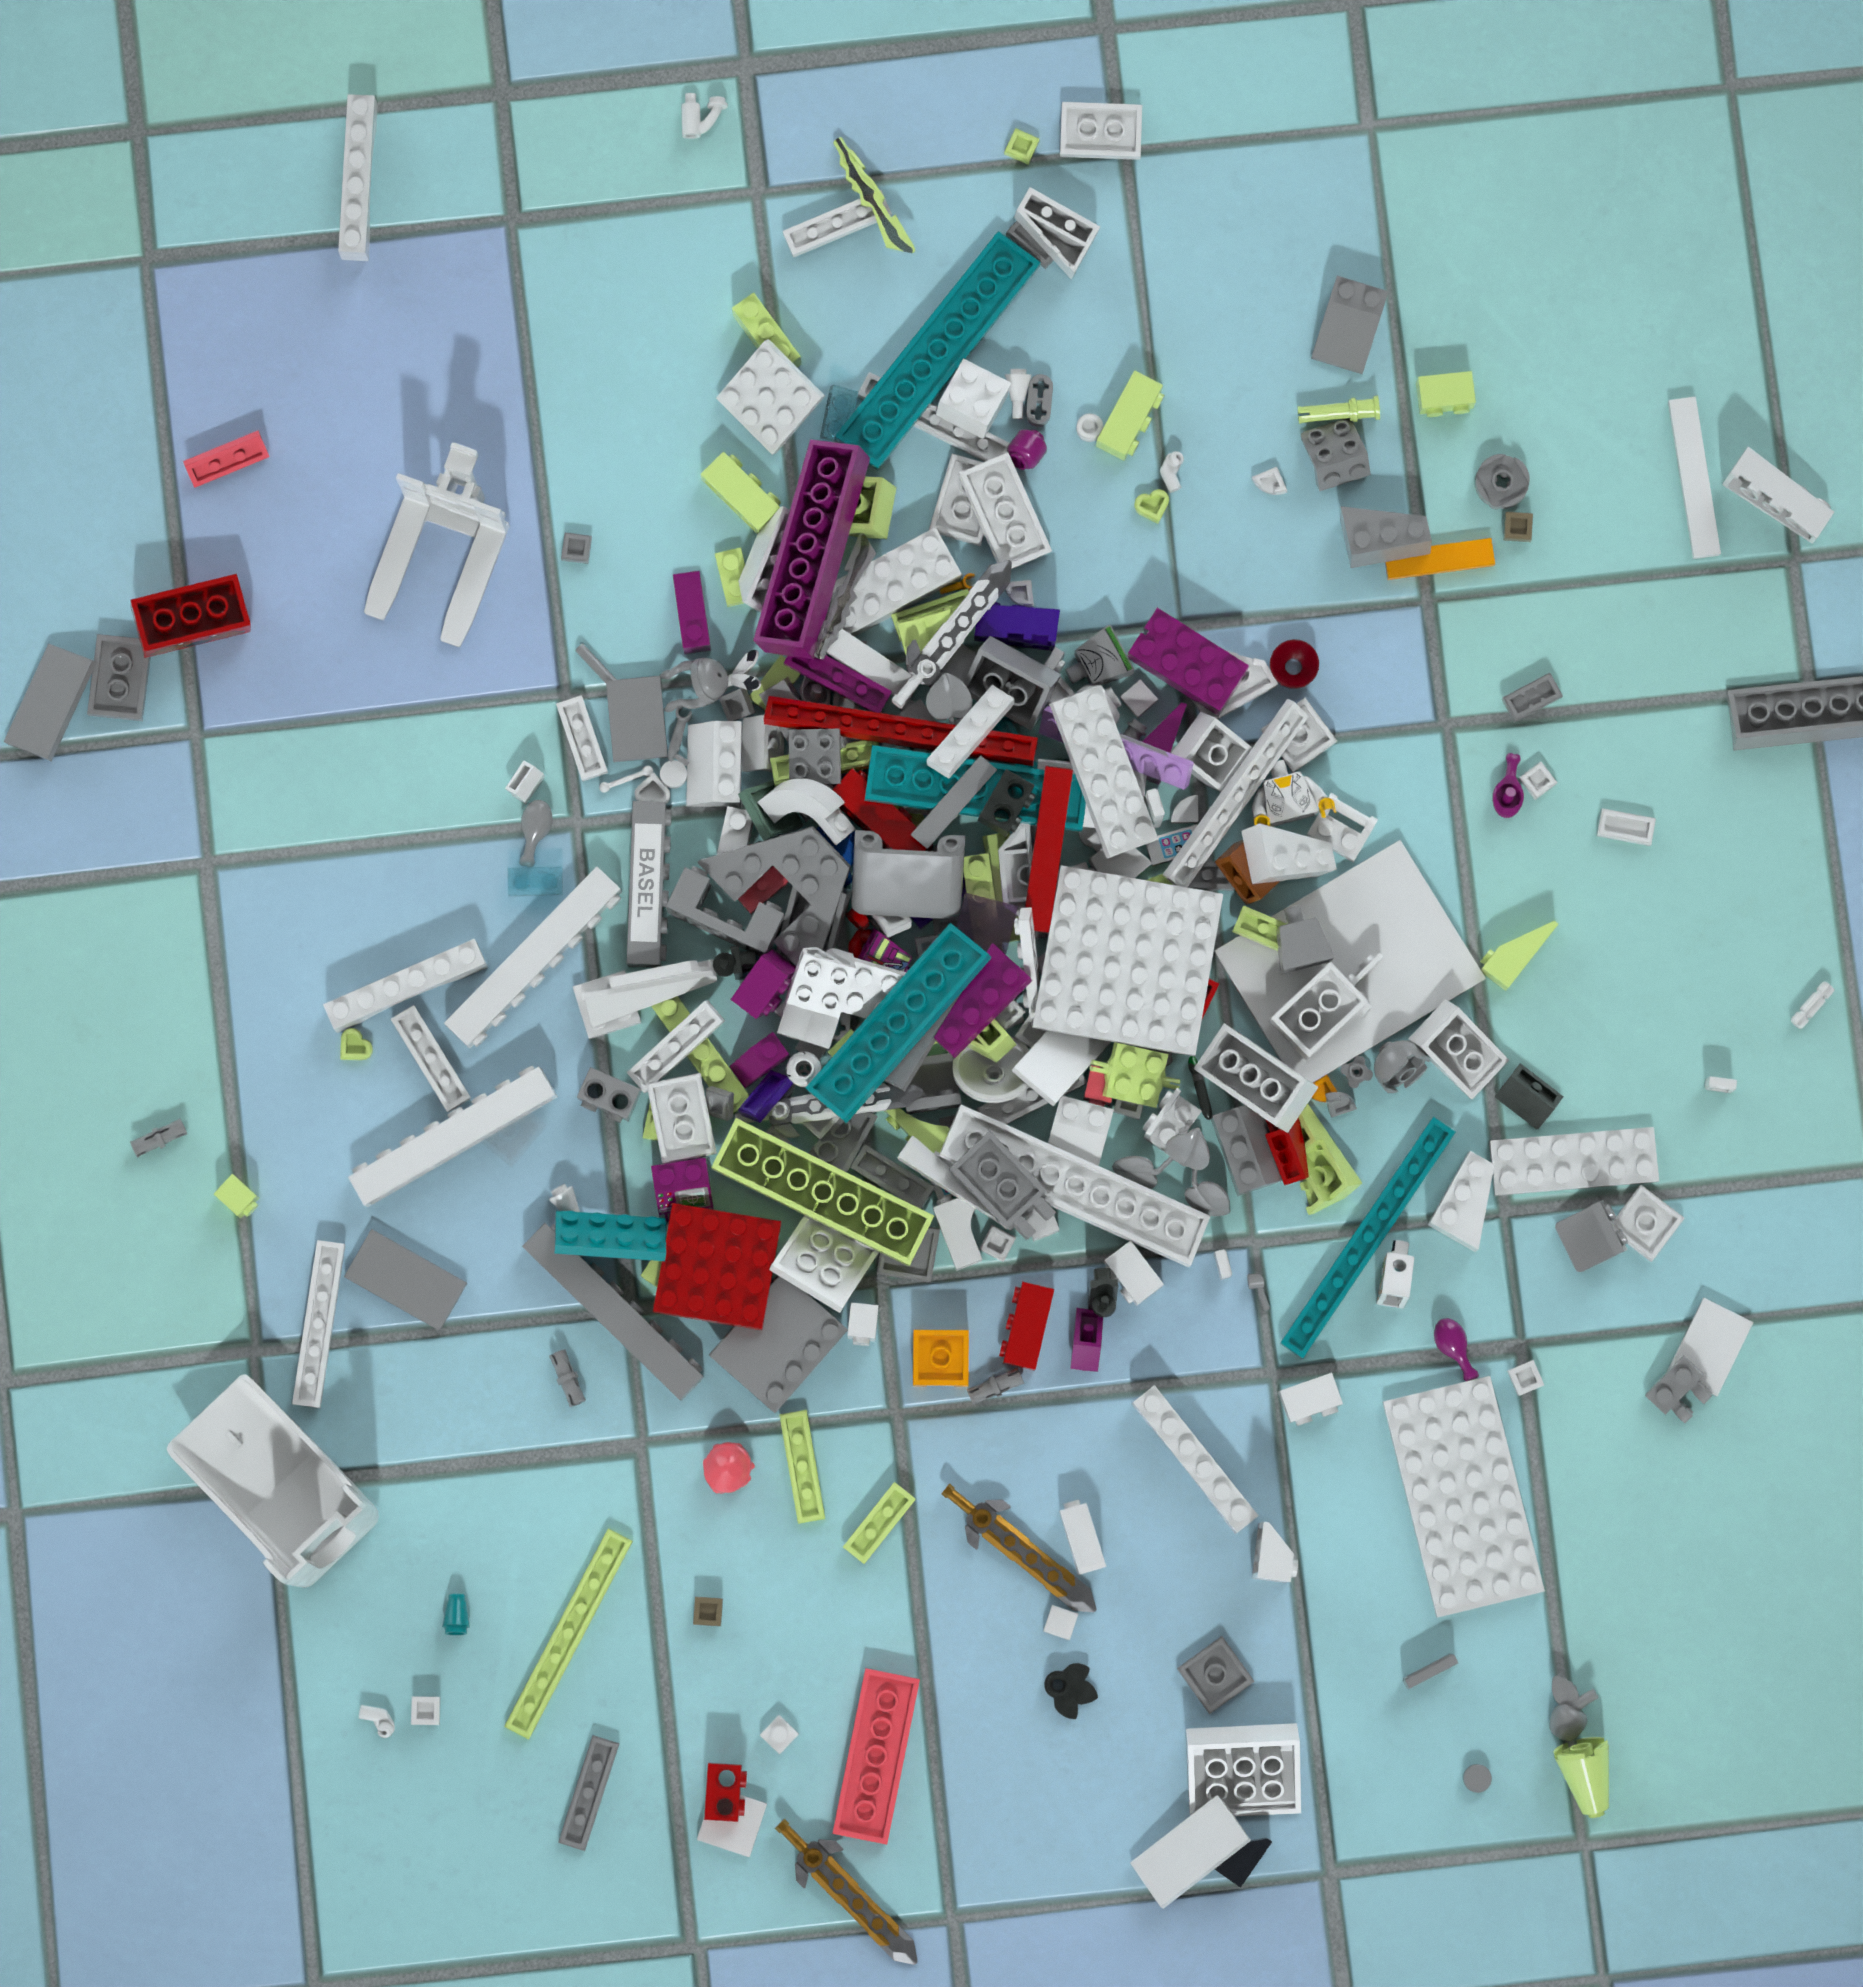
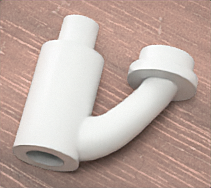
M686 93L685 103L681 105L682 137L695 139L707 132L714 125L721 111L728 107L725 98L720 96L709 98L707 106L711 111L703 121H700V104L696 103V94Z

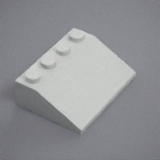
M1297 1723L1186 1729L1190 1816L1216 1795L1222 1798L1234 1816L1301 1813L1300 1738Z

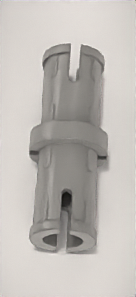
M178 1119L159 1129L157 1127L153 1128L151 1133L130 1141V1144L138 1158L158 1147L161 1149L166 1147L165 1144L187 1135V1131L181 1119Z
M560 1350L551 1354L549 1357L558 1376L557 1383L562 1386L569 1407L585 1402L586 1399L577 1380L579 1376L577 1371L574 1372L566 1350Z
M1015 1368L997 1377L993 1375L989 1377L988 1381L968 1388L967 1392L973 1405H976L988 1398L1000 1397L1003 1392L1024 1384L1018 1368Z

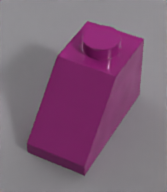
M772 1032L749 1048L729 1067L746 1089L790 1056L777 1036Z
M1076 1308L1070 1369L1098 1372L1103 1317L1096 1315L1093 1309Z

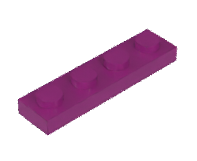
M821 655L819 658L815 657L814 659L787 656L784 661L785 666L871 712L881 713L892 694L891 690L825 655L824 659L821 658Z

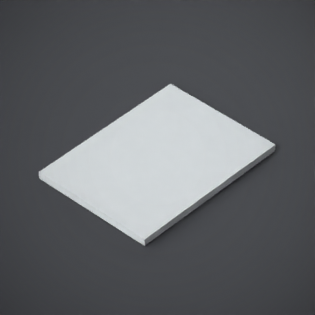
M1401 840L1285 908L1300 906L1304 920L1317 918L1334 954V959L1331 962L1346 978L1351 973L1356 977L1363 970L1359 965L1370 954L1374 958L1379 953L1383 956L1381 961L1355 986L1369 1001L1368 1003L1372 1008L1363 1017L1359 1014L1354 1015L1307 1061L1279 1033L1269 1020L1329 963L1281 974L1278 951L1240 935L1214 950L1216 957L1279 1060L1312 1083L1434 1011L1445 999L1450 1001L1486 979ZM1285 909L1271 916L1288 924L1284 912Z

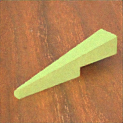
M1307 1104L1298 1118L1306 1150L1309 1177L1300 1182V1187L1302 1191L1306 1192L1309 1204L1306 1210L1308 1215H1311L1346 1198L1362 1182L1309 1104Z

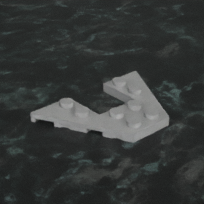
M813 826L742 848L726 851L725 853L702 858L697 862L735 902L774 866L811 905L773 942L796 966L803 948L818 947L824 951L825 942L830 933L837 905L841 899L851 865Z

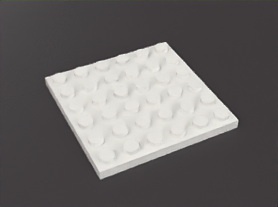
M1061 865L1032 1028L1195 1056L1223 894Z

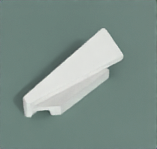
M710 959L697 962V960L686 961L609 977L610 989L584 993L591 1025L595 1027L716 982L717 975L713 968L714 960Z
M914 1136L909 1139L898 1155L899 1161L998 1222L949 1170L955 1163L940 1157V1153L937 1151L933 1153Z

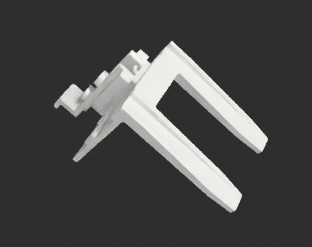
M453 442L444 465L445 472L444 474L440 473L437 479L438 487L424 484L422 481L399 473L397 474L396 479L404 499L371 583L364 613L380 620L386 618L396 599L426 521L475 538L448 608L440 637L442 642L461 647L473 624L510 525L504 519L506 516L505 512L483 503L485 500L481 487L477 486L472 472L478 458L477 451ZM458 485L465 487L460 495L455 493Z

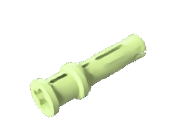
M1378 395L1374 396L1373 399L1366 400L1351 398L1348 400V403L1297 406L1298 414L1309 413V415L1298 417L1299 424L1350 418V421L1357 422L1361 418L1380 420Z

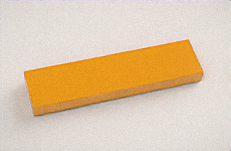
M1492 538L1431 546L1430 554L1385 562L1387 580L1495 566Z

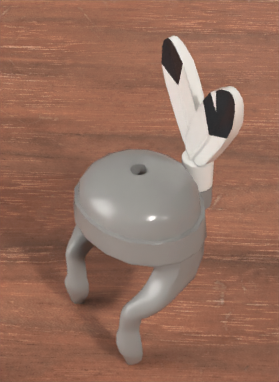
M757 650L747 652L733 673L728 676L724 667L712 658L684 661L671 670H665L660 674L661 679H671L680 672L690 670L692 685L698 698L671 701L666 705L664 711L672 712L679 706L696 709L713 704L732 685L746 690H758L761 687L760 680L747 674L756 664L759 652Z

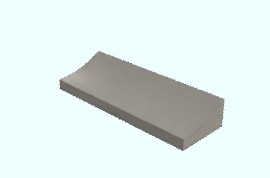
M1863 676L1727 691L1733 751L1863 737Z

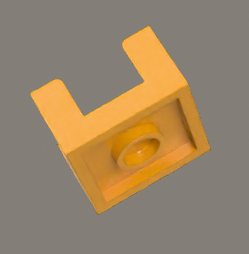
M913 1330V1387H968L969 1330Z

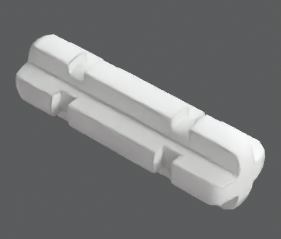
M1824 981L1816 989L1817 992H1814L1801 1006L1800 1012H1796L1791 1018L1793 1025L1802 1029L1809 1022L1808 1018L1811 1019L1826 1002L1825 999H1828L1833 994L1834 988L1829 983Z

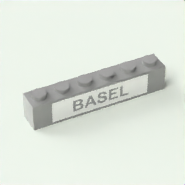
M633 801L627 940L628 967L656 968L661 967V961H666L667 945H662V934H667L668 918L663 917V907H666L668 903L669 891L664 890V880H669L670 864L665 863V853H670L671 837L666 836V826H671L672 810H667L666 802Z

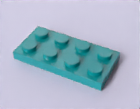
M556 1210L554 1254L665 1261L666 1218Z

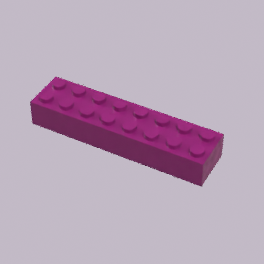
M812 439L809 441L753 639L766 653L807 659L815 658L814 653L819 642L818 636L827 615L870 457L859 445Z

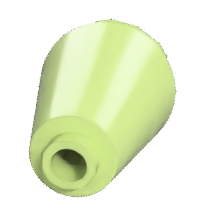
M1588 1737L1577 1739V1744L1568 1747V1742L1558 1746L1553 1751L1554 1758L1582 1814L1588 1815L1589 1818L1603 1816L1605 1814L1604 1811L1609 1808L1608 1741H1605L1602 1737Z

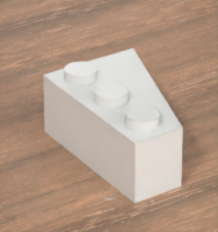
M1260 823L1241 831L1252 884L1319 877L1337 870L1330 842Z

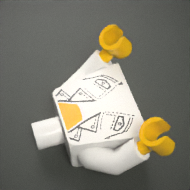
M1285 760L1277 761L1271 769L1272 779L1263 781L1262 787L1256 791L1251 807L1254 825L1260 823L1271 827L1316 816L1319 810L1322 818H1326V809H1332L1334 813L1337 812L1334 801L1328 798L1323 789L1310 777L1303 776L1301 772L1288 774Z

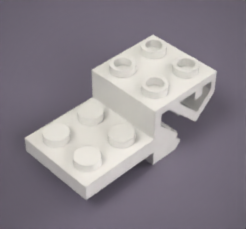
M818 947L803 948L786 995V1003L839 1018L841 1012L866 1019L906 972L854 958L852 953L831 948L826 952Z

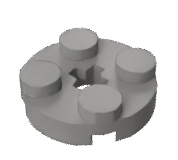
M1505 454L1493 455L1481 464L1475 476L1476 492L1480 499L1492 509L1514 507L1523 500L1528 491L1529 472L1523 462L1515 457L1505 456ZM1498 475H1501L1502 478L1508 477L1509 481L1506 484V488L1496 485Z

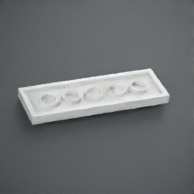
M1097 686L1049 704L1106 858L1159 840L1102 686Z
M1654 1127L1489 1141L1491 1163L1495 1164L1492 1176L1494 1196L1659 1182Z

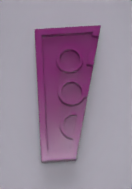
M993 943L987 951L992 958L962 991L934 1036L936 1042L954 1058L1032 982L1030 976Z

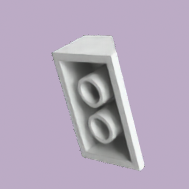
M710 721L688 725L687 759L689 764L687 765L686 806L741 807V799L738 794L741 792L742 722Z
M1269 1522L1258 1523L1252 1579L1282 1583L1291 1582V1578L1297 1575L1298 1560H1293L1294 1553Z

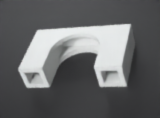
M952 1196L936 1201L938 1206L933 1207V1211L956 1271L982 1262L981 1254L971 1230V1218L976 1209L959 1198L953 1200ZM1033 1209L1024 1218L1036 1230V1233L1031 1236L1033 1242L1059 1232L1054 1215L1045 1221Z

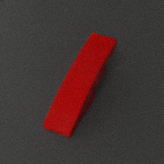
M1297 1118L1288 1133L1266 1120L1270 1132L1265 1134L1284 1186L1308 1178L1306 1150L1299 1118Z

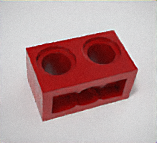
M708 1763L704 1820L738 1822L739 1816H744L745 1799H740L741 1788H746L747 1771H742V1765ZM729 1770L735 1775L733 1785L723 1786L720 1783L719 1775L722 1771ZM723 1798L731 1800L733 1810L730 1814L724 1815L718 1811L717 1804L719 1800Z

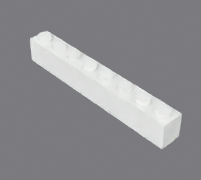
M596 867L444 1024L469 1049L473 1045L478 1047L487 1038V1030L492 1025L494 1027L499 1026L507 1017L505 1012L511 1006L516 1008L525 999V991L530 986L533 988L537 987L545 978L543 973L550 966L555 968L563 960V952L568 947L571 949L575 948L583 939L581 934L588 927L593 929L601 921V913L606 908L613 909L621 900L619 896L622 893L621 889L602 870Z
M533 1066L522 1070L519 1073L520 1078L510 1082L509 1079L503 1081L495 1087L496 1092L489 1096L485 1093L477 1096L471 1101L473 1105L464 1110L462 1107L453 1110L447 1115L449 1119L439 1124L438 1121L427 1125L424 1128L425 1133L415 1137L411 1135L400 1142L401 1147L394 1151H391L389 1148L376 1155L377 1160L370 1165L364 1162L352 1169L354 1174L348 1178L363 1205L366 1207L373 1205L556 1099L558 1096L540 1067L534 1068Z

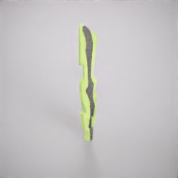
M842 137L835 139L833 144L840 155V166L846 171V180L852 184V190L860 194L861 206L872 208L886 248L914 253V245L897 216L890 217L883 205L885 197L874 181L863 171L866 169L854 151L847 147Z

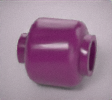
M1025 429L1020 430L1007 446V452L1016 468L1021 470L1033 469L1046 454L1047 445L1044 441V436L1039 431Z

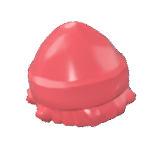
M725 1442L715 1444L703 1460L704 1477L715 1493H732L748 1484L751 1480V1470L755 1468V1465L751 1461L747 1450L740 1443Z

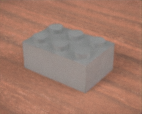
M989 636L979 648L964 684L968 688L971 698L976 701L992 685L1013 697L1014 705L1004 716L1032 730L1041 719L1043 710L1047 707L1061 674Z

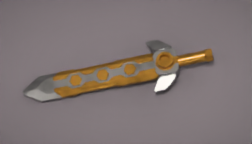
M950 1483L943 1490L941 1495L950 1499L968 1514L965 1532L967 1542L973 1548L978 1549L980 1533L984 1539L1011 1561L1016 1562L1073 1611L1095 1612L1097 1610L1091 1589L1051 1559L1003 1517L995 1513L1011 1508L1004 1500H985V1503H977L975 1506L957 1492Z
M783 1819L775 1829L800 1852L795 1863L796 1881L803 1888H806L808 1872L811 1873L816 1882L868 1932V1935L894 1961L913 1965L917 1964L914 1940L858 1886V1883L832 1856H828L827 1853L843 1851V1848L837 1841L819 1839L818 1842L812 1841L807 1844L789 1826V1823Z

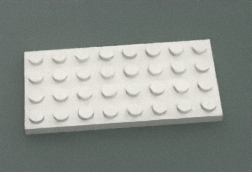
M1487 1376L1383 1401L1436 1618L1545 1592L1491 1377Z

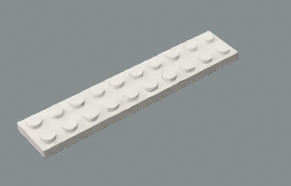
M959 1106L940 1151V1157L956 1163L988 1131H991L1047 1190L1044 1193L1046 1195L1044 1200L1050 1206L1128 1241H1132V1243L1186 1267L1192 1265L1211 1217L1210 1215L966 1106Z

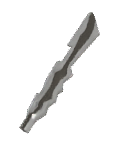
M863 533L858 536L844 568V571H849L842 586L836 587L830 604L828 618L823 621L818 646L814 653V656L818 659H824L828 648L838 639L839 631L846 625V617L850 615L849 606L857 599L853 589L876 555L875 550Z

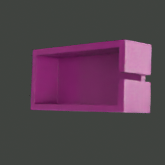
M1158 607L1144 627V633H1140L1128 652L1129 660L1217 716L1221 714L1249 670L1248 664Z

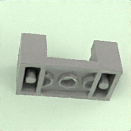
M695 866L691 870L686 867L684 868L666 905L668 914L739 946L746 951L754 950L755 955L759 957L772 950L775 944L773 941L779 936L785 918L780 906L769 901L766 904L759 902L746 931H743L744 929H742L743 926L731 919L724 922L717 917L718 914L708 908L703 907L701 911L703 903L712 887L710 878L707 876V872Z

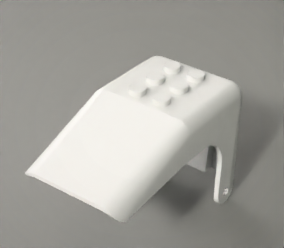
M246 1374L240 1375L188 1426L173 1438L167 1446V1451L171 1458L266 1557L263 1561L265 1567L284 1584L302 1588L310 1587L378 1522L379 1514L374 1504L259 1385Z

